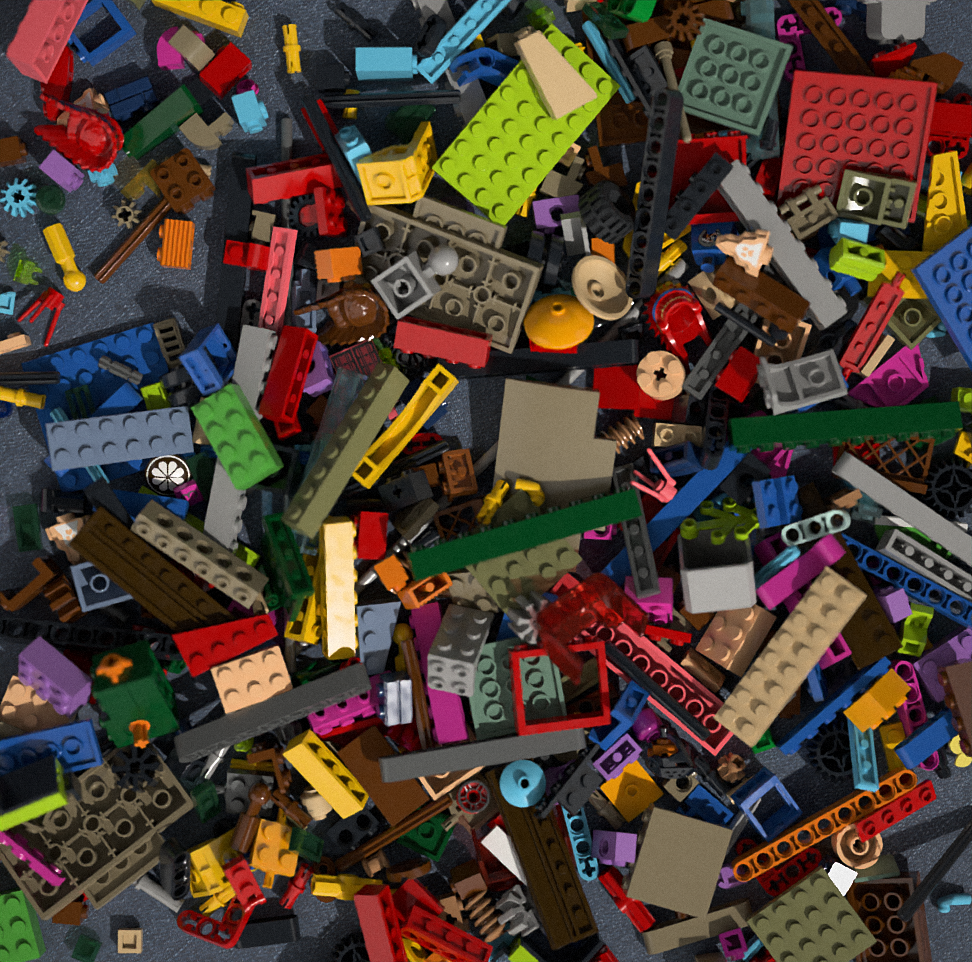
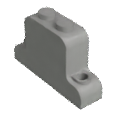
M937 0L857 1L867 4L866 33L869 39L879 40V45H892L893 41H897V45L907 42L909 45L911 40H918L923 37L925 33V7L930 5V2Z

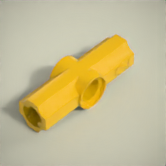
M313 874L310 886L311 894L333 896L341 900H354L353 895L365 884H382V880L361 878L352 874H338V876Z

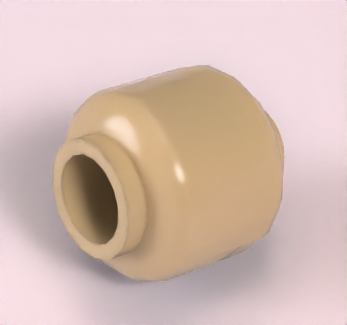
M312 785L304 788V792L300 795L302 809L315 821L326 818L327 813L332 810V806Z

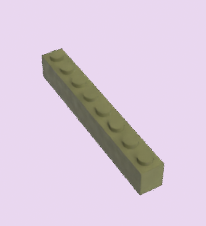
M380 361L377 363L281 518L282 521L297 533L311 539L314 538L409 383V380L395 366Z

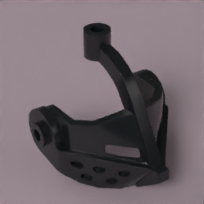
M660 725V736L670 739L678 751L667 757L658 755L648 757L646 764L649 770L660 777L668 779L684 778L696 772L698 768L695 765L689 743L669 731L668 725ZM686 762L687 765L676 766L675 763Z

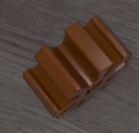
M63 574L44 586L46 589L43 591L44 595L52 602L49 604L53 611H58L59 619L63 623L73 624L89 614L88 611L82 612L73 580L70 577L67 579L66 575Z

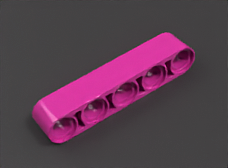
M896 659L890 661L891 664L887 668L889 670L892 668L897 673L898 666L902 665L903 673L900 677L911 688L908 699L897 708L905 737H908L926 723L928 717L913 665L908 661ZM914 709L916 715L915 718L911 720L909 714L911 710ZM937 751L928 757L925 764L921 762L916 767L928 771L935 769L939 763Z

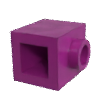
M741 928L718 934L726 958L731 957V960L735 961L745 957L744 953L748 952Z

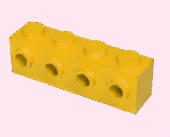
M151 0L156 7L240 38L249 18L244 6L234 1H231V4L222 0Z
M305 546L303 560L315 592L313 596L305 597L296 621H287L284 637L301 643L318 645L319 638L322 635L319 548Z
M310 729L290 740L283 755L343 819L364 808L369 795L350 771Z

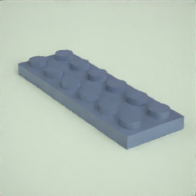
M188 406L45 424L52 471L194 452Z

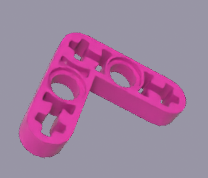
M835 7L824 8L828 14L831 13L832 17L837 18L834 22L839 26L842 21L841 11H838V8ZM797 13L784 15L775 25L777 41L785 44H794L796 53L790 55L788 61L798 58L794 62L795 69L806 70L800 36L812 33L803 26L802 19ZM798 19L797 26L791 27L788 32L784 28L781 29L784 21H786L787 25H792ZM792 62L787 63L783 73L784 78L790 83L793 80V74H789V71L792 69Z

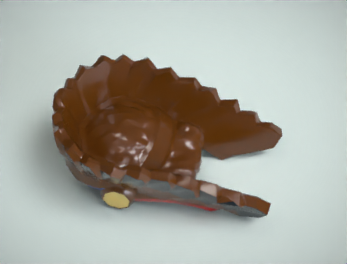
M353 280L347 281L343 288L335 293L293 310L294 315H301L324 307L327 308L328 314L333 321L326 322L315 333L319 336L318 341L323 345L330 344L333 346L338 343L341 346L343 344L350 345L354 342L361 344L364 340L371 342L373 338H380L381 334L386 333V327L390 324L387 305L376 288L368 283L356 284Z

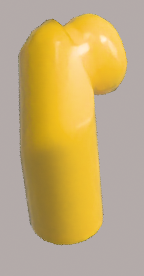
M517 478L515 489H523V491L528 493L531 501L535 503L533 505L540 507L545 501V494L540 485L534 481Z

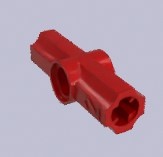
M611 865L604 869L597 877L611 894L612 900L620 911L629 917L640 933L651 927L656 921L642 901L626 897L621 888L623 876L617 868Z

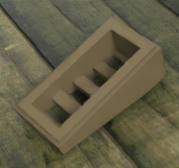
M171 318L153 324L168 369L183 364L180 358L173 361L170 360L171 356L181 354L186 349L178 320ZM173 326V331L162 334L163 329ZM176 336V340L165 343L164 339ZM179 345L180 349L168 352L167 348Z

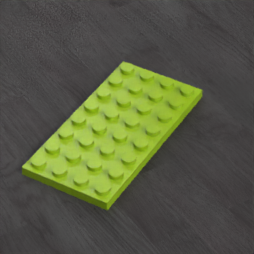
M550 24L542 35L596 92L598 97L564 116L552 120L521 59L431 167L432 170L486 217L503 225L507 224L620 88V85L553 24Z

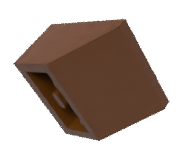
M945 52L913 60L907 67L917 71L916 76L920 77L919 80L937 82L935 98L939 99L952 87L964 63Z

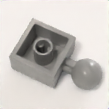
M439 245L433 248L429 254L428 262L424 264L417 252L414 251L371 280V282L398 320L442 290L433 275H448L452 273L458 266V255L452 247Z

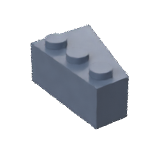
M395 598L359 601L355 604V613L358 617L355 635H357L359 643L358 649H356V657L361 660L358 664L362 663L365 665L368 675L384 673L401 601Z

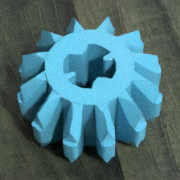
M15 178L14 185L9 181L6 182V186L9 189H1V193L6 195V197L0 199L1 203L6 204L4 210L7 212L11 211V215L14 217L20 213L23 218L27 215L26 210L31 214L35 213L32 206H40V203L34 199L41 196L40 193L34 192L37 186L35 184L29 185L28 179H24L21 182L19 178ZM18 194H19L20 196H22V195L24 196L23 201H21V200L18 201V200L16 199V197L18 196Z

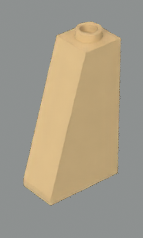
M528 30L518 36L519 41L514 43L552 120L558 119L598 97L596 92L540 31L532 34L531 30Z

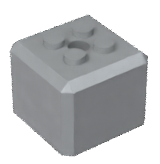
M722 527L700 530L698 537L690 540L684 539L681 534L677 535L685 608L688 612L697 614L751 608L756 603L749 536L745 541H738L734 538L733 530L725 538L723 544L716 545L711 542V532Z

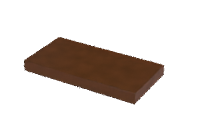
M375 724L337 751L339 757L392 827L430 799L416 778L395 782H382L378 758L397 753Z

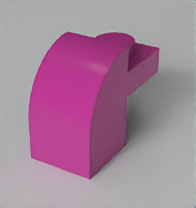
M178 26L165 31L158 41V66L162 71L185 68L184 58L168 43L179 30ZM192 31L199 39H201L205 43V38L202 35V33L198 34V31Z

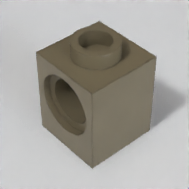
M694 772L688 776L686 785L682 787L676 785L677 779L666 778L661 784L681 802L699 784L695 778L698 774Z

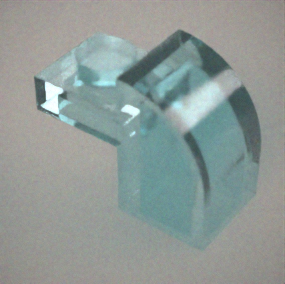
M861 492L863 497L857 500L858 503L850 507V518L873 524L875 517H881L883 509L879 507L876 501Z

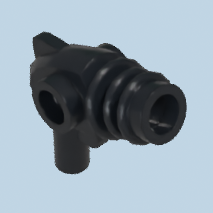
M391 333L384 339L383 343L386 348H389L388 350L391 351V355H394L393 359L397 362L395 367L407 378L410 372L415 373L419 371L423 357L416 352L406 354L401 352L400 349L394 348L396 335Z

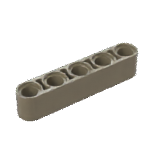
M741 898L709 908L706 920L690 915L689 918L672 919L652 925L641 933L647 953L652 955L749 926L746 918L753 914L749 899Z

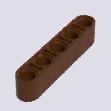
M711 0L698 4L700 6L698 12L705 13L703 18L725 25L735 20L730 2L727 0ZM673 13L648 19L645 23L637 22L621 28L620 33L626 52L633 53L645 45H648L650 48L663 41L670 42L679 39V35L673 38L671 36L672 30L666 29V25L671 22L667 21L665 17L667 15L672 16ZM685 16L682 18L684 21H681V23L686 26L688 24L687 21H690V19Z

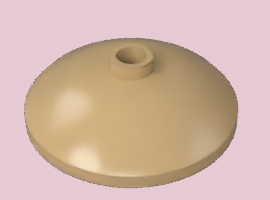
M591 255L584 257L575 265L572 273L573 288L580 303L590 313L602 319L616 320L624 316L631 308L633 299L628 297L625 291L627 277L616 264L604 257Z

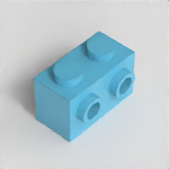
M254 90L231 97L239 123L245 133H257L263 130L262 127L267 126L265 121L266 118H269L263 100L258 99Z

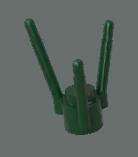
M316 660L300 671L292 674L291 684L293 689L315 681V676L341 665L342 661L339 660L314 672H308L318 664Z

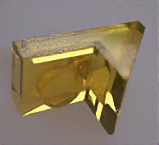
M152 159L120 192L129 201L137 200L144 194V188L148 186L160 198V188L150 175L151 170L159 164Z

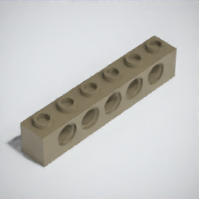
M153 500L140 512L131 527L132 531L248 609L269 580V578Z

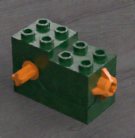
M147 640L92 656L93 666H90V673L95 683L92 685V692L101 709V714L98 715L99 722L102 728H106L109 740H113L117 748L134 744L135 747L140 746L144 748L149 743L148 739L181 730L176 693Z

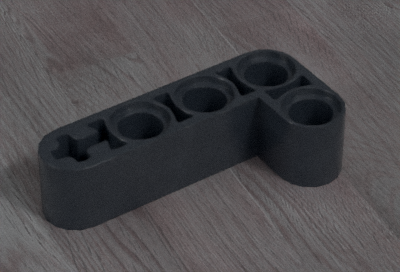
M715 385L710 388L699 453V464L704 469L714 470L719 466L725 448L728 416L742 418L747 415L753 400V395L750 391L741 403Z

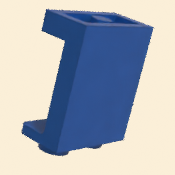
M631 680L626 685L613 710L610 709L611 724L593 726L588 734V738L606 751L634 724L650 694Z

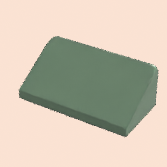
M891 854L879 856L876 863L868 868H853L858 873L853 880L855 883L900 875L899 868Z

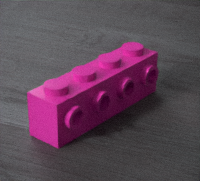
M380 674L369 678L372 687L369 691L307 715L306 718L312 732L324 735L331 732L333 727L338 725L347 726L353 723L356 718L362 716L367 718L376 713V705L380 704V697L376 694V683H379Z

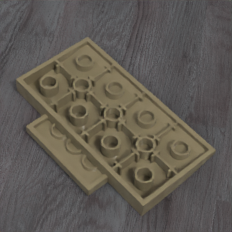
M426 195L417 200L413 214L387 204L368 205L372 218L366 222H361L358 234L377 226L386 248L366 257H363L361 252L363 274L355 275L356 280L353 281L356 284L368 283L373 285L371 280L412 252L416 251L423 263L426 264L433 248L439 245H448L458 255L457 268L448 275H433L442 290L407 314L427 321L493 334L491 346L512 354L544 264L501 248L508 226ZM355 241L354 247H358L357 241Z
M506 378L493 482L494 487L497 480H503L504 483L500 489L504 487L506 482L510 486L509 491H507L502 500L503 504L519 491L515 489L517 478L534 481L540 485L545 494V501L538 508L543 514H547L546 509L560 505L561 509L570 507L569 502L583 499V503L592 501L591 496L605 492L606 496H610L617 439L594 437L600 394L599 389ZM605 527L598 528L595 530L605 531ZM581 534L565 538L577 554ZM576 566L569 572H576Z
M149 739V743L142 750V755L146 752V748H150L157 752L158 756H155L149 764L154 762L163 764V772H149L153 779L159 781L155 787L147 785V781L144 779V793L132 791L133 782L129 785V789L120 787L116 782L120 781L126 773H121V775L112 773V765L125 766L126 762L117 757L116 754L119 750L128 752V756L132 758V748L130 745L116 748L103 758L104 762L102 765L91 767L77 778L81 783L83 800L77 801L72 793L67 794L68 804L53 810L45 830L33 833L24 829L25 825L21 823L10 829L15 835L19 833L28 840L27 845L31 849L35 847L45 855L43 859L49 864L52 862L61 868V875L66 879L60 886L49 883L28 866L30 862L28 859L23 861L11 852V845L6 846L0 842L1 861L42 920H49L82 893H85L96 910L102 908L160 862V848L166 841L161 832L197 805L176 774L164 763V758ZM136 764L134 768L136 769V772L139 773L141 769L139 768V765Z

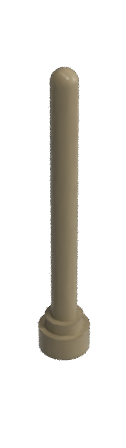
M668 41L660 42L653 48L655 57L662 62L668 88L679 90L671 62L672 54L674 53L672 44ZM683 107L680 133L682 140L688 143L692 137Z

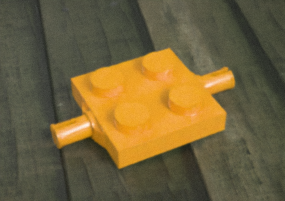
M280 808L278 809L276 821L272 822L261 819L248 862V866L259 868L265 872L262 887L272 888L274 875L294 876L303 830L290 827L285 823L286 816L283 815L284 811Z

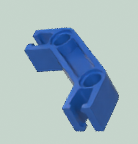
M482 47L456 57L449 67L452 73L458 71V67L468 65L471 72L468 73L467 70L462 71V75L457 80L459 87L477 79L484 80L498 87L519 61L490 48ZM479 60H482L485 65H482Z

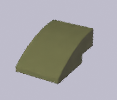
M845 169L836 212L840 217L905 229L908 225L918 180Z
M866 292L859 299V303L867 309L873 297H867ZM901 298L885 329L908 349L912 350L941 322V319L929 300Z

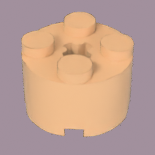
M666 351L648 353L641 360L637 369L638 384L644 392L656 400L664 401L679 395L683 390L681 386L687 379L683 364L676 356ZM664 371L667 376L659 381L657 375Z
M856 821L832 834L831 845L834 853L846 865L856 869H865L876 863L882 851L883 842L880 834H877L864 843L859 841L858 846L855 847L853 844L859 838L854 826Z

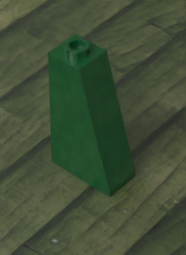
M185 85L178 88L123 135L124 144L122 149L129 158L133 156L138 161L180 131L179 127L195 113L199 116L204 113Z

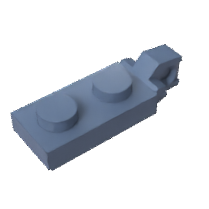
M298 269L295 270V279L292 281L291 287L292 326L307 328L316 333V310L301 315H294L293 312L294 309L316 301V287H313V282H310V270Z

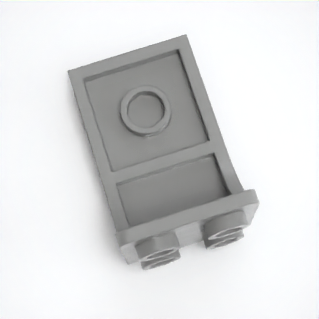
M833 349L782 364H768L765 356L759 357L760 364L756 365L759 385L764 389V400L767 409L772 408L774 415L847 395V389Z
M449 604L428 654V686L430 688L469 697L473 696L479 657L494 621V613Z

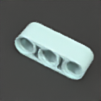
M845 510L830 511L784 527L781 537L787 545H798L846 529L850 525L851 518ZM835 514H840L844 519L841 527L833 523ZM814 521L819 522L821 525L819 534H815L811 530V524ZM792 528L796 529L799 533L797 541H793L789 537V531Z

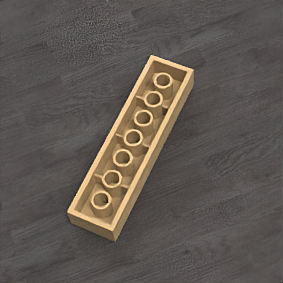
M826 566L714 716V719L750 747L755 746L868 595L833 569Z

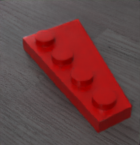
M264 613L236 621L219 623L182 633H174L172 637L192 676L195 677L277 636L278 632L269 614Z

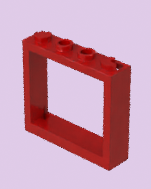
M584 635L583 639L580 640L566 637L561 638L560 642L551 643L550 640H541L537 642V645L528 646V643H520V645H514V648H508L515 731L519 736L611 724L605 643L600 637H597V635ZM596 649L601 711L525 720L519 659Z

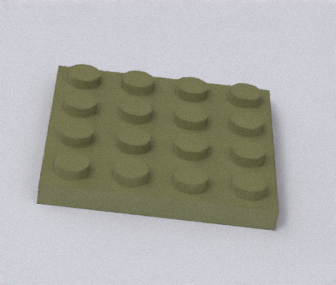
M520 489L496 510L490 524L481 523L470 534L480 533L479 528L493 525V529L502 527L501 522L515 518L516 522L525 520L524 515L538 512L539 516L544 514L537 506L533 505L535 503L531 501L523 489ZM564 538L465 568L507 615L509 608L515 610L522 608L515 600L516 597L522 595L529 601L530 591H537L542 596L583 559Z
M822 865L746 918L747 923L776 962H849L877 942Z

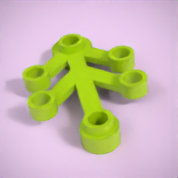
M726 497L722 501V508L726 512L714 508V503L711 501H702L700 503V513L717 519L696 522L692 518L685 519L680 525V534L684 539L690 540L697 538L700 530L722 527L711 532V542L713 544H723L725 538L733 530L736 540L745 541L748 539V534L754 528L760 529L757 509H748L737 505L736 501L731 497ZM727 512H735V513L740 514V515H739V516H734V515L729 514V513H727Z

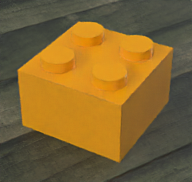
M891 668L885 675L871 684V687L862 693L843 713L862 733L868 728L874 730L883 722L882 717L887 720L895 713L894 706L898 708L908 699L905 695L911 688Z

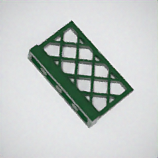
M285 512L264 515L261 522L265 532L260 546L289 622H293L297 619L305 597L313 596L315 589L292 529L281 520Z

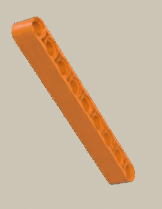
M905 766L897 767L878 778L879 788L884 784L889 785L887 794L880 795L879 789L876 792L858 789L784 830L769 843L765 841L736 857L731 863L734 877L741 882L749 881L912 790L917 784L915 773ZM903 773H909L908 782L901 784L899 781L900 776ZM862 796L869 797V802L866 806H859L858 804ZM841 808H849V813L846 817L838 816ZM821 819H828L829 824L826 828H818V822ZM802 830L809 832L805 840L797 838L798 833ZM780 842H788L789 845L785 851L777 850ZM760 853H767V861L763 863L758 862V855ZM741 864L748 865V870L744 874L736 872L737 867Z

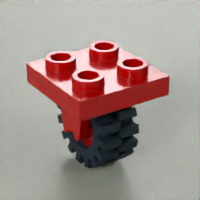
M325 187L314 188V195L300 196L298 198L299 201L295 200L293 202L295 208L290 207L289 211L293 212V215H289V219L293 220L290 225L295 227L294 230H298L297 233H300L299 235L311 238L322 237L321 235L338 239L347 237L348 223L344 217L343 208L345 207V200L341 191Z

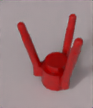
M51 287L47 291H43L41 296L17 319L18 322H21L40 303L41 305L29 319L30 323L40 315L45 307L51 311L56 308L44 342L45 347L50 342L61 310L65 306L62 303L65 297Z

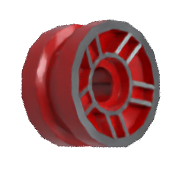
M471 780L462 784L456 794L458 807L468 814H476L484 810L490 800V792L487 786L477 780ZM470 793L478 796L474 802L469 800Z

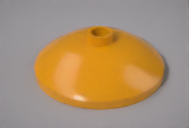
M553 294L539 299L529 307L524 317V329L529 339L537 345L549 349H564L581 343L589 336L594 326V315L580 303L576 296L568 294Z

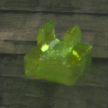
M544 6L526 15L529 24L534 26V29L540 31L541 34L543 33V25L548 24L549 26L556 19L553 11L548 6Z
M20 259L13 281L25 285L29 283L38 285L39 282L32 279V273H42V269L34 267L35 263Z

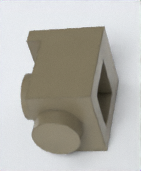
M253 210L252 215L256 219L251 221L249 234L252 235L253 239L252 243L266 246V244L271 243L273 226L276 227L278 218L274 214Z

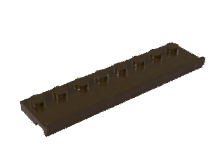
M814 482L798 490L799 504L803 508L802 520L829 512ZM817 521L811 524L813 533L819 534L821 531V525ZM783 524V525H780V526H781V528H782V530H783L784 527H786V526H788V525H790V524ZM794 528L789 531L791 540L797 541L799 538V533ZM839 531L832 533V535L846 553L832 564L830 568L868 595L840 631L852 652L850 655L859 670L904 646L842 533ZM826 536L796 545L800 551V555L797 558L799 559ZM820 574L811 580L812 584H814Z
M102 506L98 508L68 543L71 548L176 633L238 620L237 617Z
M533 758L522 759L534 762ZM508 763L485 772V776L552 950H557L571 942H576L595 934L599 930L553 810L551 809L544 819L536 818L533 814L537 810L535 807L538 802L529 807H517L510 804L503 797L500 790V777L503 770L510 764ZM526 779L521 781V787L526 788L528 786ZM546 791L544 792L541 799L547 797Z

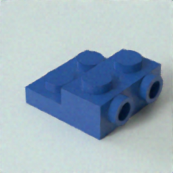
M794 475L752 482L760 529L802 521L803 508L799 504L797 494L799 485L795 481Z

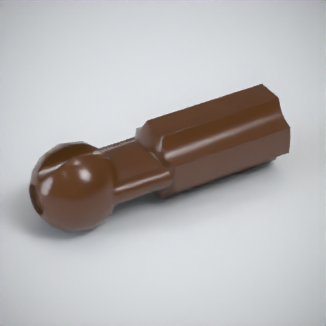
M261 782L252 785L248 791L249 807L247 811L241 812L229 844L234 850L249 853L261 822V818L258 816L261 806L268 803L271 798L269 786Z

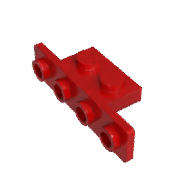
M926 779L912 790L856 821L854 826L859 840L862 843L866 842L934 801L936 794L932 781Z

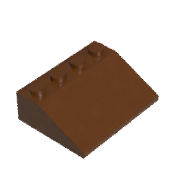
M920 871L900 872V875L896 877L858 883L852 882L847 890L848 902L877 940L876 943L856 956V962H932L924 902L908 922L901 921L897 916L899 909L921 883Z

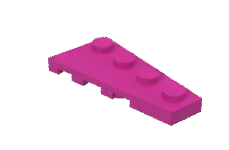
M10 828L0 831V842L6 846L11 845V852L23 861L28 859L30 861L28 866L52 885L60 886L66 878L61 875V868L52 862L50 864L43 859L45 855L35 847L31 849L27 845L28 840L19 833L15 835Z

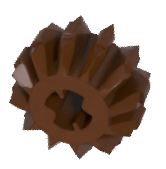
M690 0L686 1L685 6L679 1L677 2V10L673 7L669 8L673 15L665 17L667 21L671 22L666 25V29L672 30L671 36L673 38L679 35V40L683 42L687 35V38L692 41L694 40V32L697 35H701V31L697 28L698 26H705V22L700 20L705 16V13L698 12L700 6L698 4L692 6ZM685 16L690 19V21H687L688 24L686 26L681 23V21H684L682 18Z

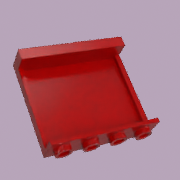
M739 130L727 131V136H718V132L704 133V137L695 138V135L691 134V141L685 143L680 134L681 139H678L668 211L675 204L673 198L681 189L685 191L690 185L687 181L695 171L700 172L715 152L720 154L729 163H733L738 159L740 163L743 162L747 166L746 139H748V135H741ZM716 189L689 224L734 222L740 220L718 189Z

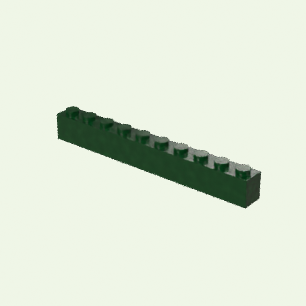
M959 401L733 418L727 422L729 451H737V454L749 453L751 449L769 452L773 451L775 447H782L783 450H793L801 445H805V448L809 449L817 448L819 444L828 443L829 447L840 446L842 442H851V445L864 444L865 440L883 443L887 442L890 438H896V441L910 440V437L919 436L920 440L933 438V435L949 438L956 436L955 433L963 429Z
M627 486L614 489V494L606 496L605 492L591 496L592 501L583 503V499L569 502L570 507L561 509L560 505L546 509L547 514L540 516L538 512L524 515L525 520L516 522L515 518L501 522L502 527L493 529V525L479 528L480 533L471 535L470 531L457 534V540L448 542L447 538L433 541L434 546L426 549L424 544L410 548L412 553L406 555L414 582L643 516L635 488L628 490Z

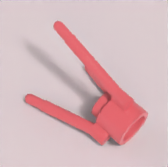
M647 448V452L666 480L659 479L654 483L637 470H633V474L651 486L653 490L634 480H631L630 484L656 497L659 501L667 503L677 492V488L674 487L677 482L670 477L651 448Z

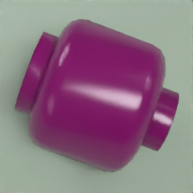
M642 708L630 728L637 739L650 743L660 737L659 726L663 725V722L652 708Z

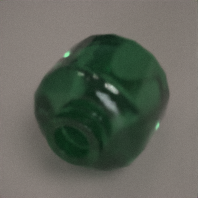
M44 185L36 192V205L45 215H57L64 210L66 196L57 185Z

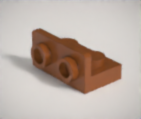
M469 448L442 453L440 461H437V471L439 475L442 474V494L447 496L448 502H453L455 496L477 494L478 487Z

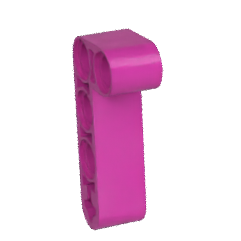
M830 533L811 550L767 581L755 592L766 607L772 610L822 573L826 566L830 567L838 561L846 552Z

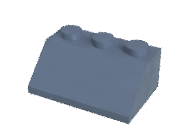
M89 561L69 566L82 612L133 598Z

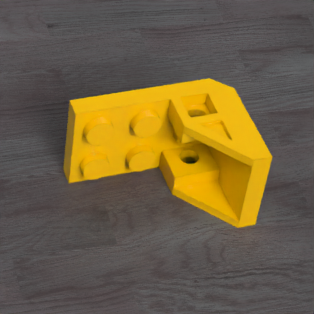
M430 121L420 123L409 145L390 146L358 160L357 168L367 205L412 203L424 196L435 173L431 167L438 160Z
M235 828L217 838L209 839L187 849L191 855L190 892L193 898L210 896L230 886L221 866L226 864V859L244 854V852L234 850L229 846Z

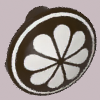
M181 455L152 457L145 469V480L148 487L156 494L167 497L176 496L173 488L191 481V469L186 458Z

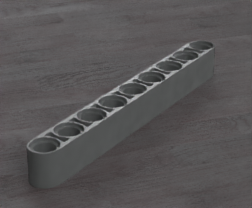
M356 664L176 736L173 740L179 762L194 761L369 691L372 687L365 665Z
M578 728L524 736L514 733L482 740L379 757L378 759L382 782L386 783L586 748L584 729Z

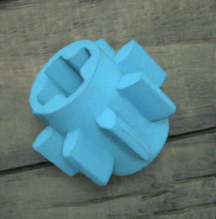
M113 163L109 169H103L101 173L98 171H87L90 181L92 183L97 182L98 187L114 183L113 176L118 175Z

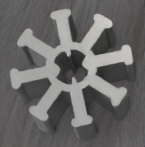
M530 591L529 601L522 595L515 598L522 607L520 610L508 609L507 615L514 620L512 623H508V626L521 639L525 638L530 644H536L537 634L544 640L551 637V634L545 629L546 625L558 626L559 620L553 615L554 612H558V608L545 596L542 597L537 591Z
M518 884L501 896L502 899L496 902L495 908L505 912L497 918L500 925L508 920L511 922L509 934L514 936L521 931V936L525 937L541 926V920L534 902L531 900L528 887L521 890V886Z

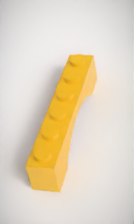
M437 364L396 420L367 449L352 476L366 488L370 489L459 383L458 380L440 364Z

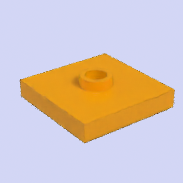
M637 760L623 767V772L617 778H611L609 781L606 780L599 786L628 823L643 812L645 808H648L649 803H654L664 794Z

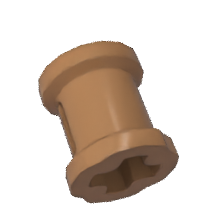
M383 849L378 850V853L361 860L370 878L374 876L375 872L391 866Z

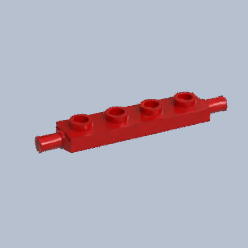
M897 270L891 282H881L839 357L838 362L843 367L841 373L846 381L851 372L860 373L903 297L904 291L900 285L906 276L905 273Z

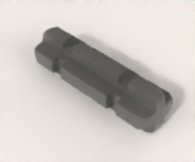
M102 356L98 362L100 368L109 369V372L123 379H129L130 382L136 385L142 380V373L136 370L132 371V368L115 360L112 361L107 356Z

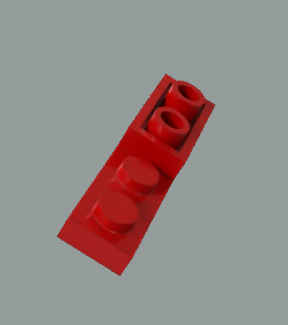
M69 47L64 48L47 84L40 82L42 93L53 95L62 101H69L74 76V54ZM47 102L43 103L45 117H48L51 122L56 123L57 118L64 110Z

